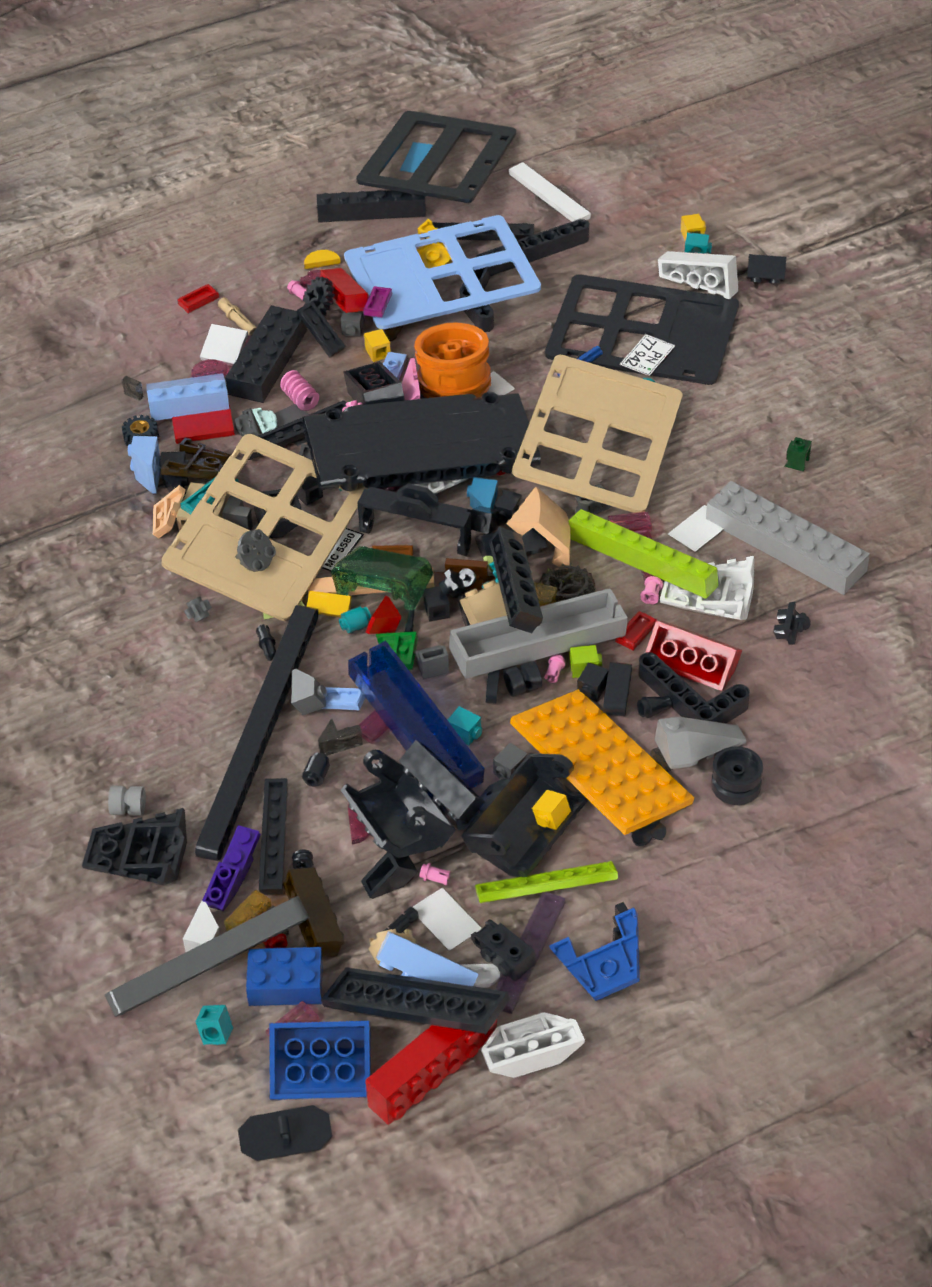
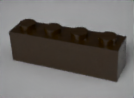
M315 868L289 869L283 883L287 897L290 900L299 896L310 917L298 924L306 946L321 947L322 957L337 956L341 946L344 944V934L339 929L336 914L331 909L330 900L323 889L321 877L318 876Z

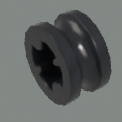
M301 849L293 853L292 866L294 869L313 867V854L311 851Z

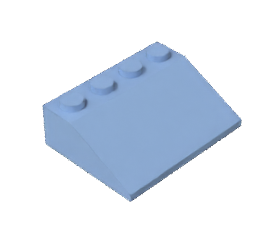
M223 373L146 384L151 418L153 417L155 421L229 409Z

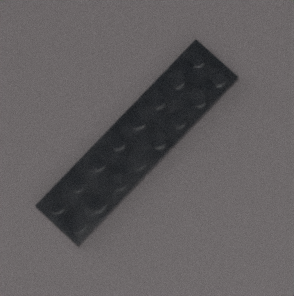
M348 967L342 971L321 999L323 1006L327 1008L487 1034L510 1001L509 994L506 991Z

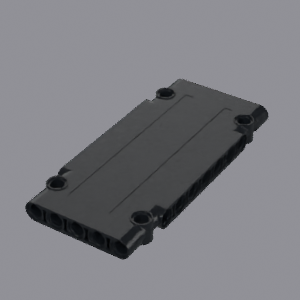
M486 392L482 397H476L473 394L350 406L343 412L340 409L331 408L324 414L305 415L302 417L303 430L319 489H336L340 485L345 491H355L359 483H363V486L367 489L370 487L386 488L404 486L406 484L492 476L500 470L503 473L511 474L529 426V421L518 393L498 395L494 392ZM538 446L531 462V467L540 466L541 456ZM524 453L522 458L529 460L530 455Z

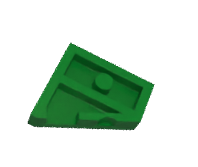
M417 632L376 634L380 648L392 671L413 670L418 641Z

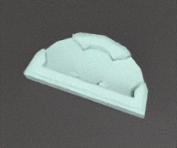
M262 408L252 409L253 416L262 434L278 427L277 418L273 411H265Z

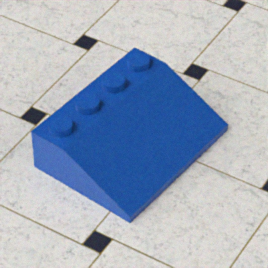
M370 1021L269 1023L270 1100L367 1097L365 1080L371 1076Z

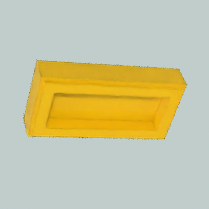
M309 591L307 607L317 608L319 615L341 617V613L350 610L352 597Z

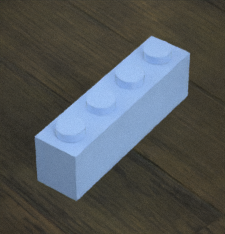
M388 931L376 956L377 960L381 961L379 964L381 967L390 971L397 968L403 971L401 976L473 986L479 975L467 967Z

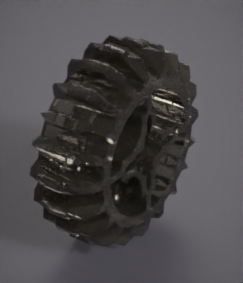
M562 563L560 567L554 565L553 569L547 568L546 573H542L539 582V595L542 603H546V605L594 593L596 589L592 573H588L586 568L581 569L580 565L574 567L572 563L569 566H565Z

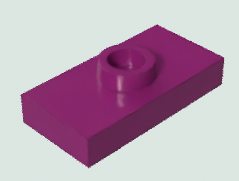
M374 286L364 307V315L382 318L392 296V288Z

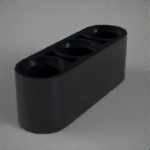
M610 662L603 704V713L606 715L625 717L632 664Z

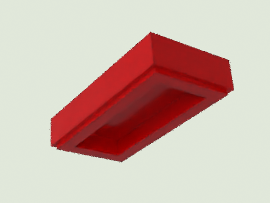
M206 284L178 298L177 301L178 305L187 313H190L218 299L219 293L209 284Z
M638 611L627 623L626 635L615 638V642L634 651L652 631L657 619Z

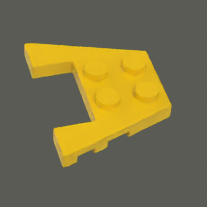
M427 219L417 229L418 234H423L438 228H435L432 221ZM442 242L424 245L417 249L426 268L453 263Z

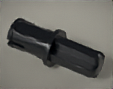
M263 624L256 628V634L259 638L258 644L263 649L266 659L272 661L276 653V642L274 637L271 636L268 625L265 627Z

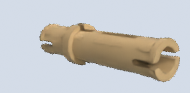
M227 298L220 299L218 307L226 313V317L229 320H233L242 330H246L251 338L257 327L240 312L236 305L231 304Z

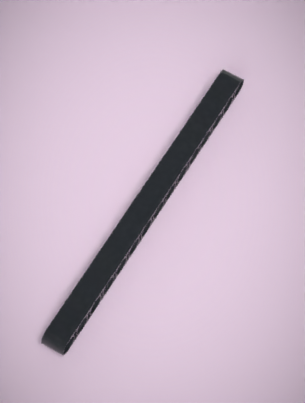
M296 605L198 838L195 848L196 857L220 861L291 688L292 670L299 668L317 624V608Z

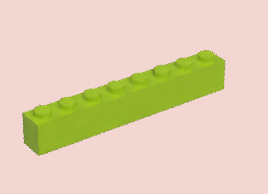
M582 509L568 520L570 539L705 599L719 587L718 570L715 566Z

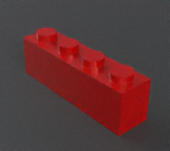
M342 268L320 270V278L324 277L333 282L332 286L335 289L332 293L335 294V297L332 299L345 313L364 310L369 294Z

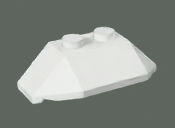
M540 1013L498 1026L489 1037L487 1043L482 1047V1054L490 1072L515 1078L562 1063L585 1043V1039L575 1019L569 1018L568 1020L561 1016Z

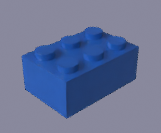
M321 947L248 949L246 992L249 1006L322 1004L323 960Z

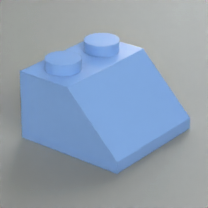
M133 436L132 444L128 445V456L132 457L131 471H134L135 479L152 494H157L160 478L158 439L155 436Z

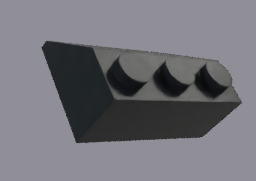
M534 528L522 536L525 551H529L530 555L541 553L542 548L547 547L546 538ZM495 532L474 536L482 558L492 556L489 541Z

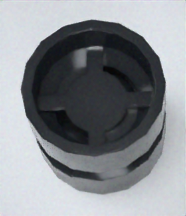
M534 661L521 664L520 668L515 666L503 671L506 688L512 697L524 694L526 689L533 691L542 688L541 674Z

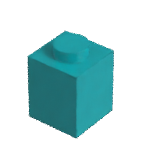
M460 706L447 719V735L468 746L482 734L481 717Z

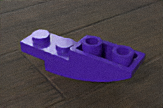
M240 825L237 826L222 863L218 862L202 899L208 907L224 911L231 903L254 860L252 855L261 836L259 831Z

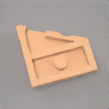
M182 486L176 487L154 505L153 535L160 538L164 534L169 533L173 528L186 491Z

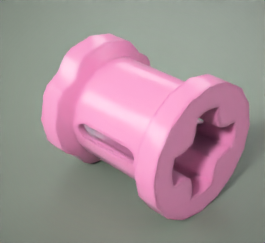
M650 576L645 579V589L641 592L640 596L644 603L653 605L658 602V594L664 584L658 577Z

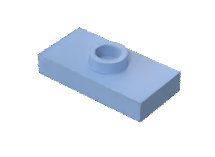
M388 352L383 363L398 380L407 361V355Z
M326 687V707L321 709L360 710L367 693L365 689Z

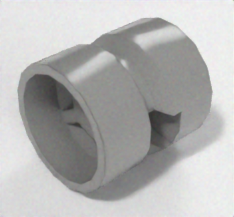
M118 785L110 787L108 798L110 815H124L126 812L131 816L144 815L146 805L144 786H130L129 789Z

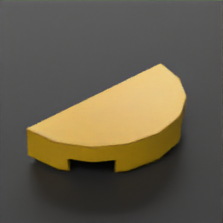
M317 250L306 256L304 268L310 269L340 264L341 261L338 254L333 251Z

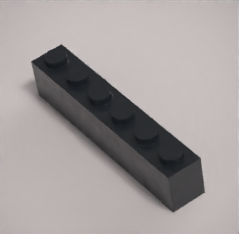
M393 190L317 194L318 223L426 217L425 196Z

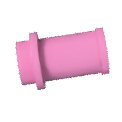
M292 280L287 287L289 293L295 294L303 301V298H305L304 291L307 289L301 286L299 281Z
M558 654L550 657L548 661L549 667L544 678L545 680L548 679L547 681L550 683L558 681L561 669L565 667V659Z
M428 863L427 865H422L419 877L423 878V881L431 880L447 885L451 871L433 867L431 863Z

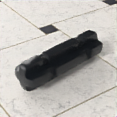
M408 907L404 914L396 918L388 926L389 929L386 928L384 931L396 929V933H402L411 925L410 922L413 923L419 917L418 911L413 907Z

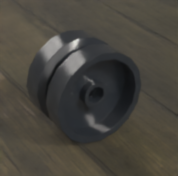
M731 746L721 750L713 761L712 791L721 801L731 805H744L752 802L758 797L761 790L763 761L757 753L742 746Z

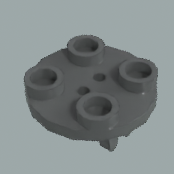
M251 530L245 532L239 539L238 554L235 558L239 559L240 564L249 571H263L269 567L272 558L276 554V549L262 530Z

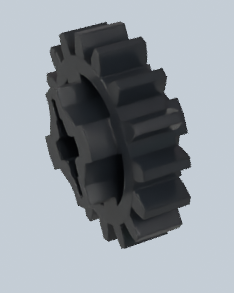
M324 277L312 279L311 285H307L308 290L304 291V305L313 301L320 312L326 316V311H330V305L334 304L332 299L335 297V294L332 293L335 289L332 286L333 282Z

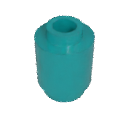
M360 606L341 613V618L339 619L341 629L351 633L367 627L371 620L370 611L367 607L362 608Z

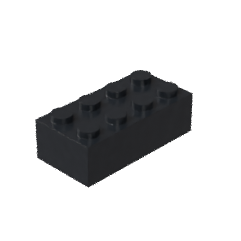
M380 361L343 371L348 394L354 400H357L358 403L362 402L363 405L405 401L402 383Z

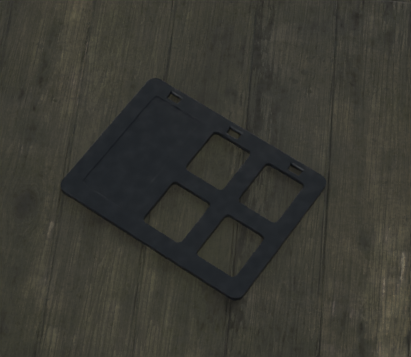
M577 274L572 277L545 349V356L551 360H554L557 355H575L579 358L586 352L562 348L569 325L579 324L604 329L599 343L603 353L590 363L608 369L643 374L620 365L625 358L612 356L611 354L619 332L649 335L675 345L650 376L712 385L717 382L739 308V301L732 297L727 299L724 296ZM584 288L617 293L609 316L575 311ZM632 296L666 301L658 324L624 319ZM684 373L693 374L695 377L684 375Z

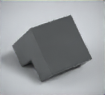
M230 495L222 512L223 519L251 531L253 527L251 508L244 507L243 500Z
M438 645L415 651V660L423 680L449 673V657L445 646Z

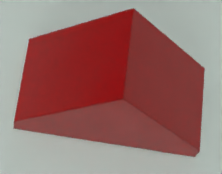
M385 595L372 615L365 633L381 634L396 632L402 616L390 597Z

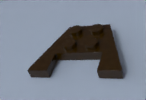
M184 438L180 443L179 451L193 454L194 457L188 464L167 460L161 467V474L214 479L231 455L217 449L214 452L205 449L206 445L198 443L197 446L191 443V439Z

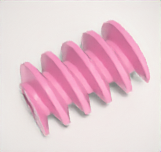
M292 370L283 376L280 387L300 410L308 411L317 405L319 394L298 371Z

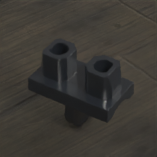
M467 568L459 573L447 570L444 572L446 579L438 584L445 595L451 594L452 597L457 598V596L465 595L466 592L472 590L469 587L475 583L476 575L473 570Z
M789 602L788 609H778L777 619L780 625L774 626L776 639H787L789 645L795 644L798 632L809 629L811 625V620L805 613H798L795 610L796 602Z

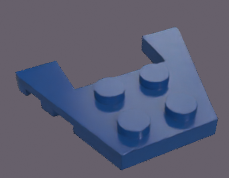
M635 908L615 916L622 938L587 954L577 957L569 937L549 945L552 952L595 1001L640 982L638 913Z

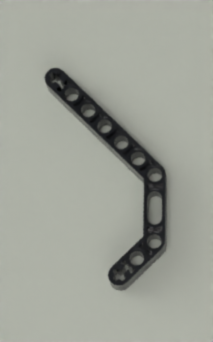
M578 219L517 240L530 263L588 242L590 223L585 219ZM503 245L482 252L476 257L505 251L506 249ZM506 262L474 270L477 279H480L479 282L483 290H485L491 276L516 267L513 262ZM464 282L459 290L460 298L471 296ZM489 304L463 310L476 327L484 332L493 330L494 311Z

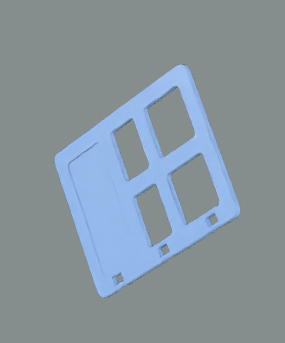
M499 215L474 222L470 221L444 227L419 235L414 234L380 242L368 247H359L347 250L344 253L345 261L354 280L369 296L374 286L392 288V296L383 317L372 316L379 329H389L537 293L541 290V283L504 217ZM495 230L506 249L505 251L468 259L456 238ZM442 242L453 263L426 268L416 247ZM513 262L524 283L485 292L474 270ZM456 274L460 275L471 296L444 302L432 280Z

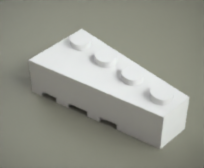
M667 251L658 259L659 277L680 284L686 283L696 289L702 288L708 290V293H717L727 299H731L738 292L736 256Z

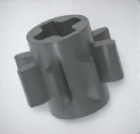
M200 596L186 603L188 609L184 610L188 620L194 618L195 622H198L210 616L208 610L212 607L208 599L203 601Z

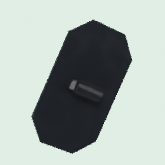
M311 1105L250 1116L238 1129L241 1153L255 1161L321 1150L331 1139L332 1130L329 1113Z

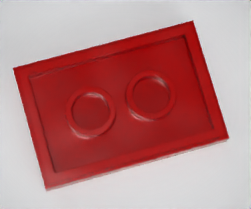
M230 404L229 409L172 417L176 444L181 443L184 438H189L193 442L235 435Z

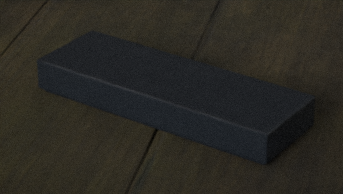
M313 301L296 311L329 358L346 347Z

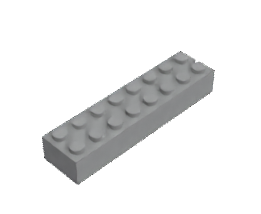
M730 481L720 491V494L717 493L707 503V520L722 527L725 532L843 595L867 572L870 553L733 481Z
M609 588L541 606L543 620L532 634L510 627L507 616L450 630L449 649L464 678L467 679L570 651L571 647L589 646L625 636L628 617L621 605H618V600Z

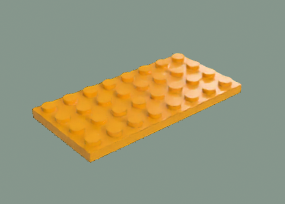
M579 689L511 717L510 724L541 754H560L571 760L574 770L566 779L624 835L693 804L695 797L612 719L603 713L595 703L580 692Z

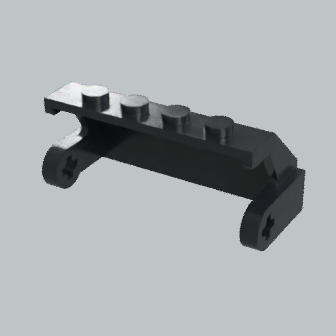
M406 484L399 488L397 493L370 487L369 489H364L357 502L360 532L369 534L372 531L374 509L460 529L457 554L468 555L471 547V509L438 502V497L429 488L413 484Z
M380 750L369 751L363 759V764L371 774L379 778V781L360 791L349 784H345L341 792L349 801V808L358 814L356 818L366 826L365 831L374 837L373 842L397 858L435 850L438 847L442 848L456 831L446 817L447 808L438 805L432 799L434 795L430 791L427 793L417 785L418 779L408 776L402 770L404 766L400 762ZM373 760H379V763H377V764H376V763H373V764H372V761H373Z
M529 753L509 779L503 778L489 785L480 796L485 801L479 809L480 813L461 835L471 853H477L509 876L527 877L588 802V799L581 792H571L557 779L567 778L572 773L574 765L571 760L560 754ZM546 790L566 795L571 812L557 830L538 825L532 807Z

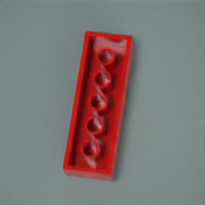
M497 1019L487 1034L431 1025L365 1080L368 1107L388 1125L394 1120L401 1119L406 1110L413 1104L420 1103L425 1094L431 1089L439 1087L444 1078L450 1073L454 1074L463 1062L468 1058H473L478 1053L479 1049L487 1043L489 1037L497 1028Z

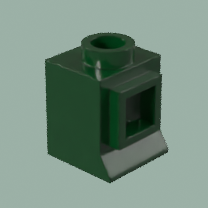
M795 437L794 441L791 440L787 448V462L784 467L804 472L805 463L810 460L812 441Z

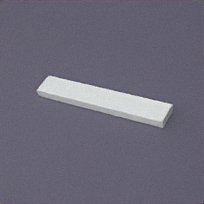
M522 162L509 169V174L571 222L578 219L588 220L591 218L589 211Z

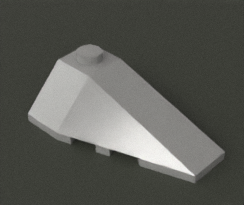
M685 717L658 719L655 742L670 769L694 766L698 764V760L705 757L710 759L714 757V753L725 748L745 744L746 738L738 725Z

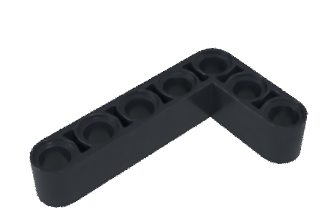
M643 653L639 657L638 675L640 679L660 697L669 696L672 703L671 707L681 717L726 724L744 713L749 707L750 690L743 684L733 685L711 700L706 701L654 653Z

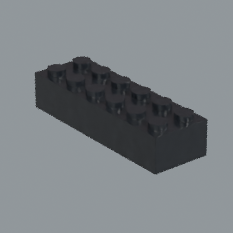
M272 305L269 307L225 377L228 395L264 403L308 331L307 326L298 316L296 310Z

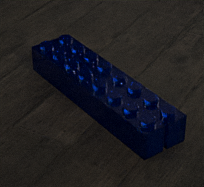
M386 640L369 649V666H367L368 654L366 652L348 660V675L406 751L417 740L429 747L471 789L484 782L485 768Z

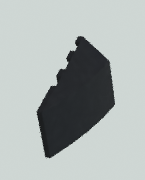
M184 808L176 809V813L168 815L165 812L155 814V818L143 820L142 817L133 819V823L125 825L119 822L92 829L82 863L83 869L163 885L176 881L187 845Z

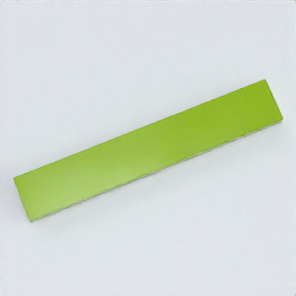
M609 861L533 874L527 877L476 884L475 890L479 903L616 880L618 879V872L613 862Z

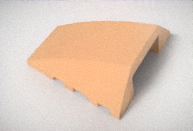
M535 487L506 524L515 532L521 534V536L532 528L538 531L555 546L552 563L566 575L570 573V525L568 516L560 506L539 488Z

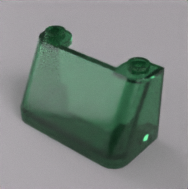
M359 546L334 565L331 575L336 593L339 595L348 596L350 591L355 592L357 586L391 592L393 600L398 598L405 602V609L415 610L433 576V569L429 561L424 557Z

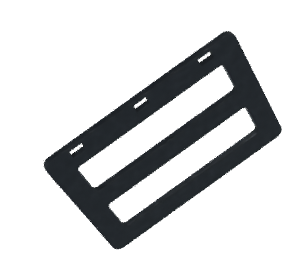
M406 111L357 175L356 183L381 189L471 203L516 136V129L441 115ZM417 124L445 128L409 180L380 176ZM463 132L491 136L457 188L428 184Z

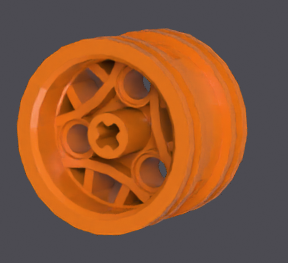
M445 323L430 327L418 335L414 345L415 359L420 365L417 371L419 390L425 398L473 394L476 397H481L489 390L491 386V368L486 362L489 357V338L482 329L466 323Z

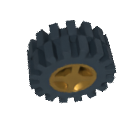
M136 415L133 416L134 419L128 418V422L125 421L123 423L122 433L126 446L132 444L133 436H155L159 441L158 425L153 417L150 419L148 415L145 418L143 415H140L137 418Z

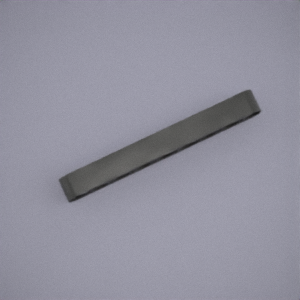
M299 896L294 897L109 991L104 996L114 1016L118 1017L248 951V949L293 928L310 917Z

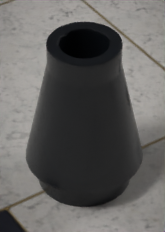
M669 696L642 697L637 702L639 715L646 718L670 709L672 706Z

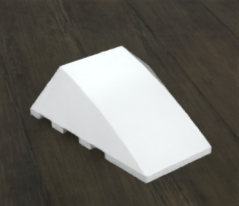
M754 556L746 557L745 561L727 560L726 564L715 565L714 562L708 563L717 567L719 587L707 599L664 581L660 603L702 614L745 620L748 617L754 590Z

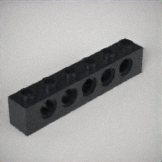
M499 527L490 539L489 545L509 626L532 634L536 627L542 623L543 615L522 536L519 533Z

